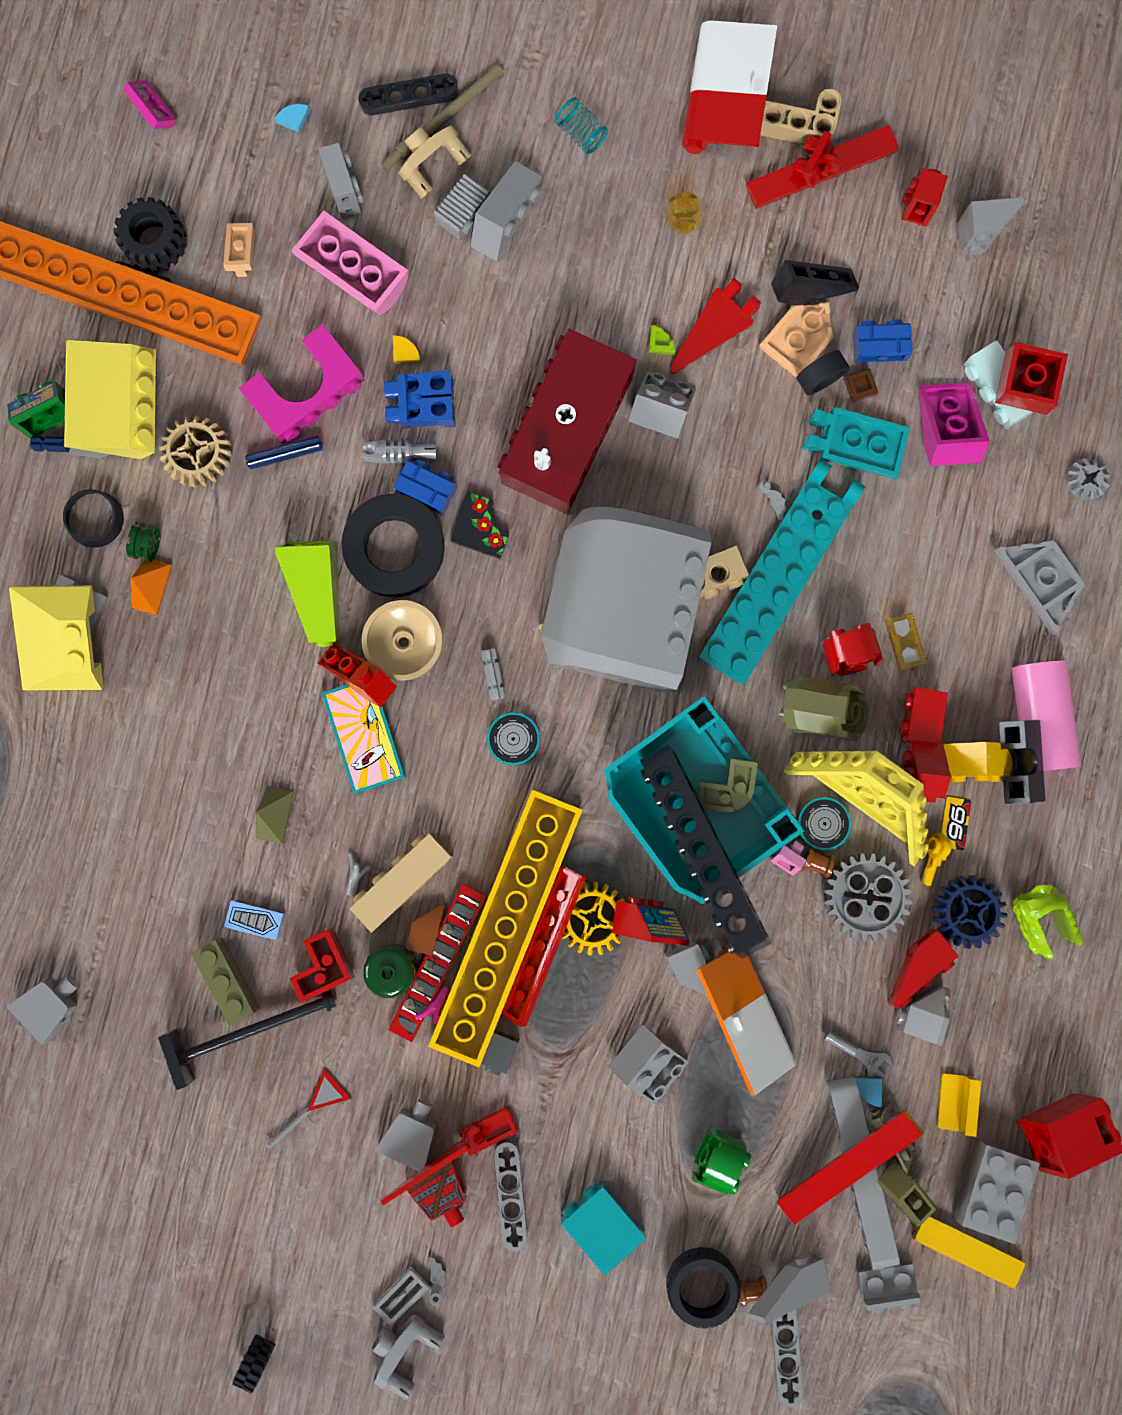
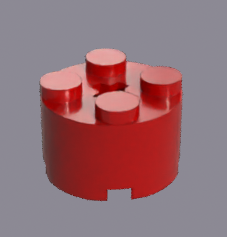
M870 623L860 624L855 627V630L845 632L844 629L832 631L829 633L830 638L824 640L822 644L831 676H834L836 673H838V676L855 674L867 670L866 666L871 662L874 663L875 667L884 661L875 630L871 628Z

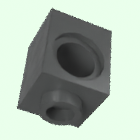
M495 1029L481 1063L486 1066L485 1070L495 1075H500L501 1072L507 1074L520 1039Z

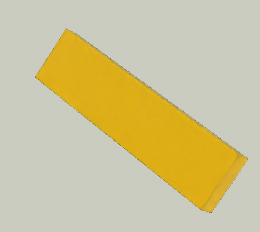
M929 1216L921 1226H917L912 1237L915 1241L1013 1289L1016 1288L1026 1265L1024 1261L932 1216Z

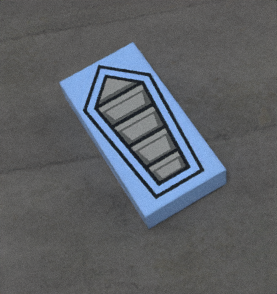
M231 900L224 927L278 940L285 913Z

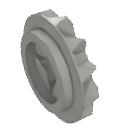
M1087 458L1074 463L1067 474V485L1070 491L1082 500H1094L1102 496L1110 486V474L1105 469L1106 465H1102L1097 459ZM1084 473H1086L1087 475H1090L1091 473L1096 474L1092 480L1093 483L1089 482L1088 484L1082 485L1084 479L1086 478V475Z

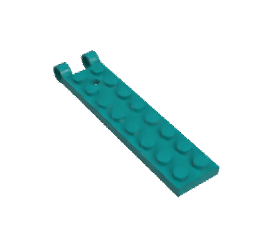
M821 459L698 657L699 660L742 686L751 675L866 487L854 479L842 499L823 488L820 484L830 470L831 465ZM815 510L820 511L822 514L821 519H814L812 512Z

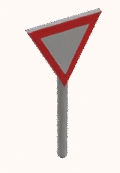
M325 1068L309 1107L268 1143L267 1147L269 1149L277 1144L312 1110L351 1099Z

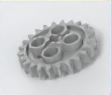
M863 853L858 854V861L853 856H848L849 865L839 862L841 871L832 870V874L835 876L834 880L826 879V882L831 885V889L823 890V893L830 895V899L823 901V904L831 905L832 907L826 914L835 915L836 917L832 924L838 925L842 923L840 932L845 933L850 929L849 937L853 939L858 933L861 941H866L868 934L872 941H877V933L886 939L888 938L887 929L896 933L897 929L894 924L904 925L905 922L902 920L901 915H910V912L904 909L905 905L913 904L905 896L912 893V890L904 889V885L909 882V879L899 878L904 871L903 869L894 871L893 869L896 864L894 861L885 865V856H880L877 861L874 853H870L867 860ZM855 874H858L862 881L861 886L857 889H853L850 886V878ZM881 878H885L888 882V888L883 893L877 889V882ZM844 893H869L876 896L890 897L891 901H866L860 898L845 897ZM852 901H855L859 907L858 913L854 916H850L847 913V905ZM878 905H882L885 908V915L882 919L877 920L874 916V909Z

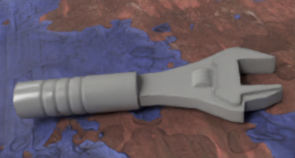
M827 1030L823 1037L825 1041L858 1058L865 1065L871 1077L874 1074L886 1076L878 1070L884 1060L893 1066L890 1056L885 1052L862 1050L830 1030Z

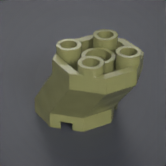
M794 676L792 680H786L784 683L785 699L784 706L780 710L781 722L787 724L788 729L796 733H807L846 741H857L859 739L856 734L862 733L865 729L868 709L867 702L861 701L860 695H865L862 687L857 684H845L807 676Z

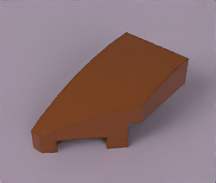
M439 905L412 923L406 950L434 955L445 905Z

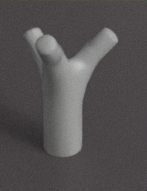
M353 852L348 853L350 877L345 894L355 897L360 879L366 872L371 870V867L367 865L359 870V863L356 862Z

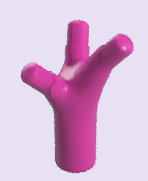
M442 986L433 1003L423 1012L416 1014L415 1018L418 1020L433 1014L434 1024H437L451 989Z

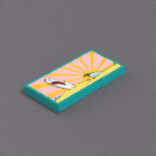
M347 685L322 692L353 793L358 794L406 778L383 705L380 708Z

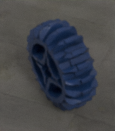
M969 875L967 880L964 876H958V884L950 879L948 881L950 890L941 886L940 891L944 896L936 895L934 897L936 901L940 902V907L933 906L932 910L939 912L940 915L933 917V921L942 922L937 930L939 932L947 931L944 935L945 940L950 941L953 939V945L960 946L963 942V946L966 949H970L972 943L975 948H981L982 941L985 944H991L989 935L998 938L1000 934L996 927H1005L1004 923L999 922L1000 917L1006 918L1008 916L1007 913L1000 912V908H1004L1007 905L1006 902L997 901L1001 898L1002 893L999 891L993 893L995 889L993 883L986 885V879L981 877L976 881L974 875ZM973 889L984 898L972 902L969 897L963 894V891ZM955 900L957 910L950 916L951 904ZM967 907L974 909L971 911L972 917L966 916V913H968ZM989 908L988 919L984 923L982 919L983 913ZM968 922L977 932L964 934L955 926Z

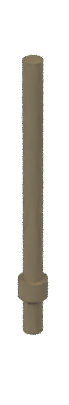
M496 64L425 124L423 128L427 134L431 135L503 73L502 68ZM402 140L395 146V151L381 162V165L388 171L401 159H407L413 152Z

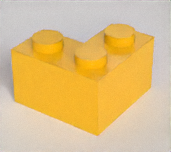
M1000 743L944 744L951 773L950 782H966V777H973V781L1003 782V776L1010 775L1012 771V756L1007 749H1001Z

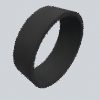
M87 489L75 493L67 501L63 510V522L69 534L79 544L98 548L108 545L117 538L123 527L124 514L121 505L113 496L102 491ZM95 493L101 494L109 501L113 510V520L109 529L103 535L93 539H84L72 533L69 526V515L73 505L83 496Z

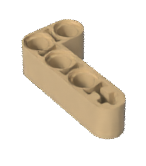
M834 89L823 90L818 97L814 111L766 101L761 136L804 145L809 136H822L823 133L819 132L818 128L825 129L833 136L841 107L840 94ZM823 104H828V105H830L832 108H831V109L825 108V107L823 106ZM772 117L777 122H770L766 118ZM792 123H799L802 127H794Z

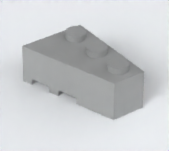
M515 161L477 210L470 247L497 262L521 221L525 219L532 203H536L542 193V188H540L542 176Z

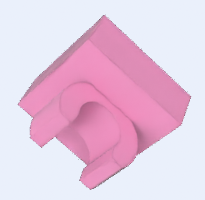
M796 840L789 847L784 845L775 852L771 862L793 876L803 868L807 861L800 856L804 846Z

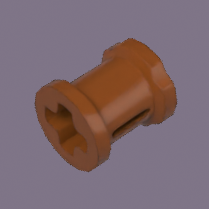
M808 847L804 859L807 861L802 870L807 871L809 869L823 874L825 878H829L836 857L832 854L826 856L814 852L813 848Z
M760 1276L759 1280L745 1283L739 1280L742 1307H746L747 1303L758 1301L766 1291L767 1284L764 1276Z

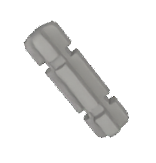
M495 648L485 649L481 652L483 662H486L484 670L487 685L491 687V690H489L490 699L493 701L501 700L506 695L504 687H501L503 680L499 662H496V659H498L497 650Z

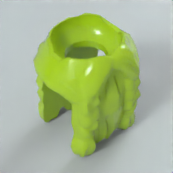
M1036 885L1030 892L1026 894L1021 893L1012 901L1016 922L1019 924L1029 949L1034 954H1041L1047 959H1053L1052 951L1038 921L1039 918L1050 911L1062 939H1068L1070 943H1075L1076 946L1083 944L1082 935L1078 931L1077 921L1074 918V913L1071 911L1069 900L1055 886Z

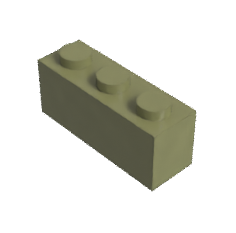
M223 937L191 953L229 1026L260 1009Z

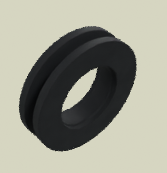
M384 494L362 503L349 517L342 534V554L350 573L364 588L380 596L404 597L422 590L435 578L443 562L445 551L444 538L437 519L424 504L406 495ZM393 520L406 522L419 535L420 549L417 558L412 565L401 571L389 572L379 569L372 564L368 557L367 543L370 534L377 526L384 522Z

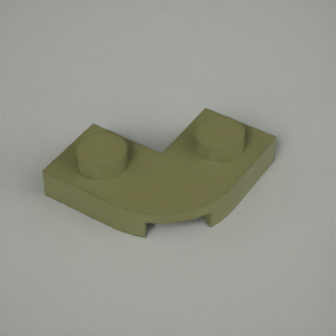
M731 758L728 784L700 781L698 798L705 810L728 813L739 810L747 805L754 794L759 762Z

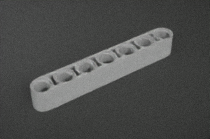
M853 1076L826 1082V1089L842 1153L869 1135L858 1087ZM877 1168L850 1186L867 1259L872 1271L900 1265L883 1190L877 1183L879 1178Z

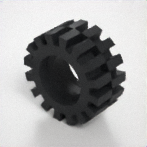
M255 1334L236 1372L232 1385L252 1394L276 1343Z

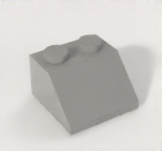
M1024 197L972 201L957 223L960 253L979 255L987 251L1025 203Z

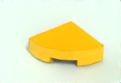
M393 335L394 363H421L418 350L414 344L404 337Z

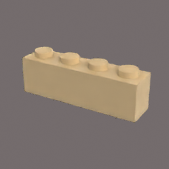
M422 833L411 843L414 848L407 855L403 852L391 862L394 867L387 874L384 871L379 873L371 881L374 886L368 892L363 889L351 900L354 905L350 910L371 933L378 929L453 858L432 834L425 836Z

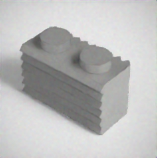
M465 173L444 201L441 202L437 210H435V222L458 240H461L464 235L468 236L472 233L476 212L491 192Z

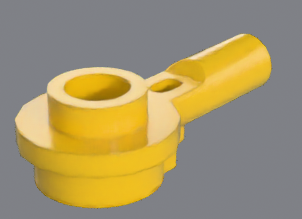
M938 832L934 833L927 841V844H929L927 851L929 859L921 883L928 886L932 885L937 866H940L942 860H946L952 847L951 840L943 833Z

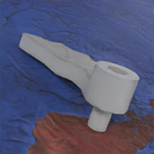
M768 481L760 482L757 485V490L768 496L770 499L769 504L774 509L778 520L782 521L784 512L787 510L784 505L785 499L782 498V494L778 491L770 490L771 485Z
M430 1256V1280L433 1283V1290L429 1296V1301L432 1305L437 1306L442 1301V1297L438 1292L446 1282L444 1279L446 1273L442 1270V1264L436 1263L435 1259Z

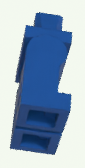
M450 370L408 375L397 374V380L384 382L386 399L398 398L399 402L397 406H385V418L388 423H401L403 428L435 425L455 427L453 376Z

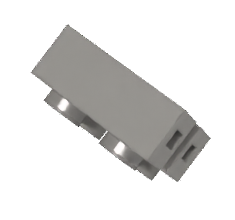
M339 142L319 148L341 218L345 219L361 214L359 204L363 203V199L348 152L341 151Z

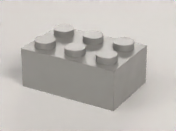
M977 1139L953 1218L961 1226L1015 1244L1040 1163L1028 1155Z

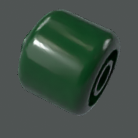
M387 944L377 948L368 956L363 967V978L366 986L373 994L381 998H395L403 995L413 985L417 977L418 965L415 956L409 950H406V947L399 944Z

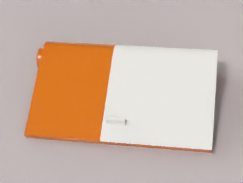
M724 943L721 945L722 950L718 953L719 957L696 971L750 1094L753 1096L784 1075L797 1063L750 957L747 956L742 959L735 953L731 954Z

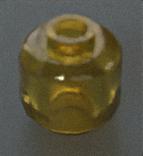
M680 192L669 200L667 204L668 222L672 229L679 233H690L700 225L702 221L701 203L696 195Z

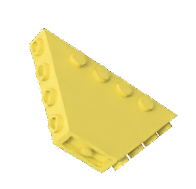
M878 751L796 752L790 758V762L784 769L786 774L813 775L908 844L909 863L915 867L919 858L923 859L926 856L929 844L926 843L928 829L925 827L927 813H925L924 808L926 797H924L923 784Z

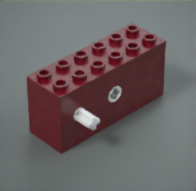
M570 328L565 336L560 335L555 346V350H557L554 359L549 358L543 373L546 374L542 383L538 382L532 393V397H534L531 407H525L520 419L523 421L520 430H514L509 441L511 445L508 454L503 453L497 466L500 469L498 474L500 475L502 485L567 515L634 378L637 359Z

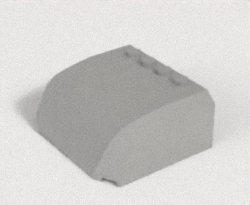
M590 507L582 509L580 514L564 531L542 628L541 638L543 645H545L548 665L659 692L677 690L684 673L709 557L711 531L620 508Z

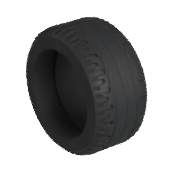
M705 1247L689 1249L674 1260L667 1274L666 1289L670 1305L676 1315L685 1323L697 1328H713L726 1322L737 1309L741 1294L740 1281L733 1264L721 1252ZM698 1267L714 1268L720 1271L726 1279V1289L722 1298L714 1305L706 1308H698L688 1304L680 1294V1285L683 1278L691 1270Z

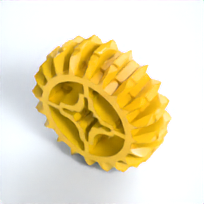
M584 882V891L579 894L577 902L587 896L598 897L590 909H582L576 906L573 909L572 914L581 918L585 924L581 937L574 932L570 919L566 927L567 931L564 932L562 939L568 936L572 937L568 942L569 947H572L576 942L579 943L577 947L578 953H581L583 947L587 946L588 955H592L593 947H597L599 955H602V946L605 944L609 951L613 950V946L610 943L612 939L618 944L622 942L616 934L612 933L613 922L605 919L601 911L605 899L612 905L614 911L616 910L617 901L625 900L624 898H620L617 901L613 899L618 894L617 890H613L608 895L606 892L609 885L604 884L602 891H599L598 882L593 883V890H588V884ZM599 905L597 917L606 924L601 922L596 924L594 922L595 925H591L589 931H587L589 920L580 912L586 915L588 912L591 914V911H595ZM601 927L611 930L602 939L588 940L596 928Z

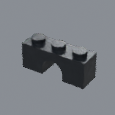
M1040 720L999 722L1001 749H1007L1010 752L1013 762L1010 775L1003 776L1005 804L1046 801Z

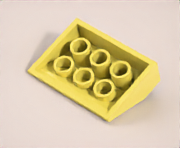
M66 341L64 447L143 459L155 453L156 349L122 343Z

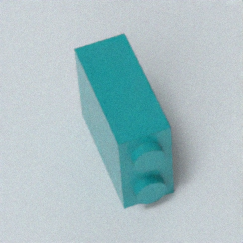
M601 1181L598 1185L595 1183L591 1184L583 1192L582 1195L584 1197L579 1202L575 1203L573 1201L563 1209L561 1225L605 1276L647 1238L645 1230L606 1184Z

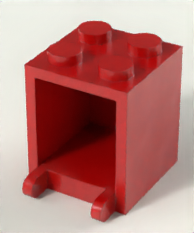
M1073 1093L1019 1118L1016 1122L1017 1127L1023 1129L1033 1154L1032 1158L1040 1163L1039 1171L1070 1179L1122 1154L1121 1135L1113 1124L1111 1110L1103 1098Z

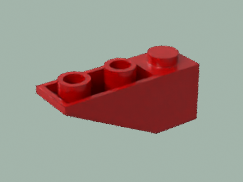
M335 643L317 662L326 671L380 708L397 688L380 668Z
M930 929L910 946L889 997L888 1003L894 1008L899 1006L901 1008L905 1007L913 1000L914 997L912 995L919 989H927L933 984V978L938 973H945L955 965L954 960L959 956L938 930Z

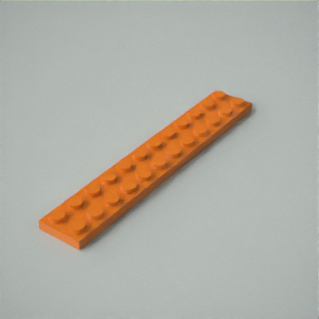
M0 221V278L244 366L262 320L259 314Z

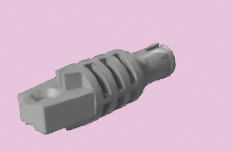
M410 440L363 443V459L367 462L382 464L406 463L407 460L413 462L416 459L436 460V443L413 444Z

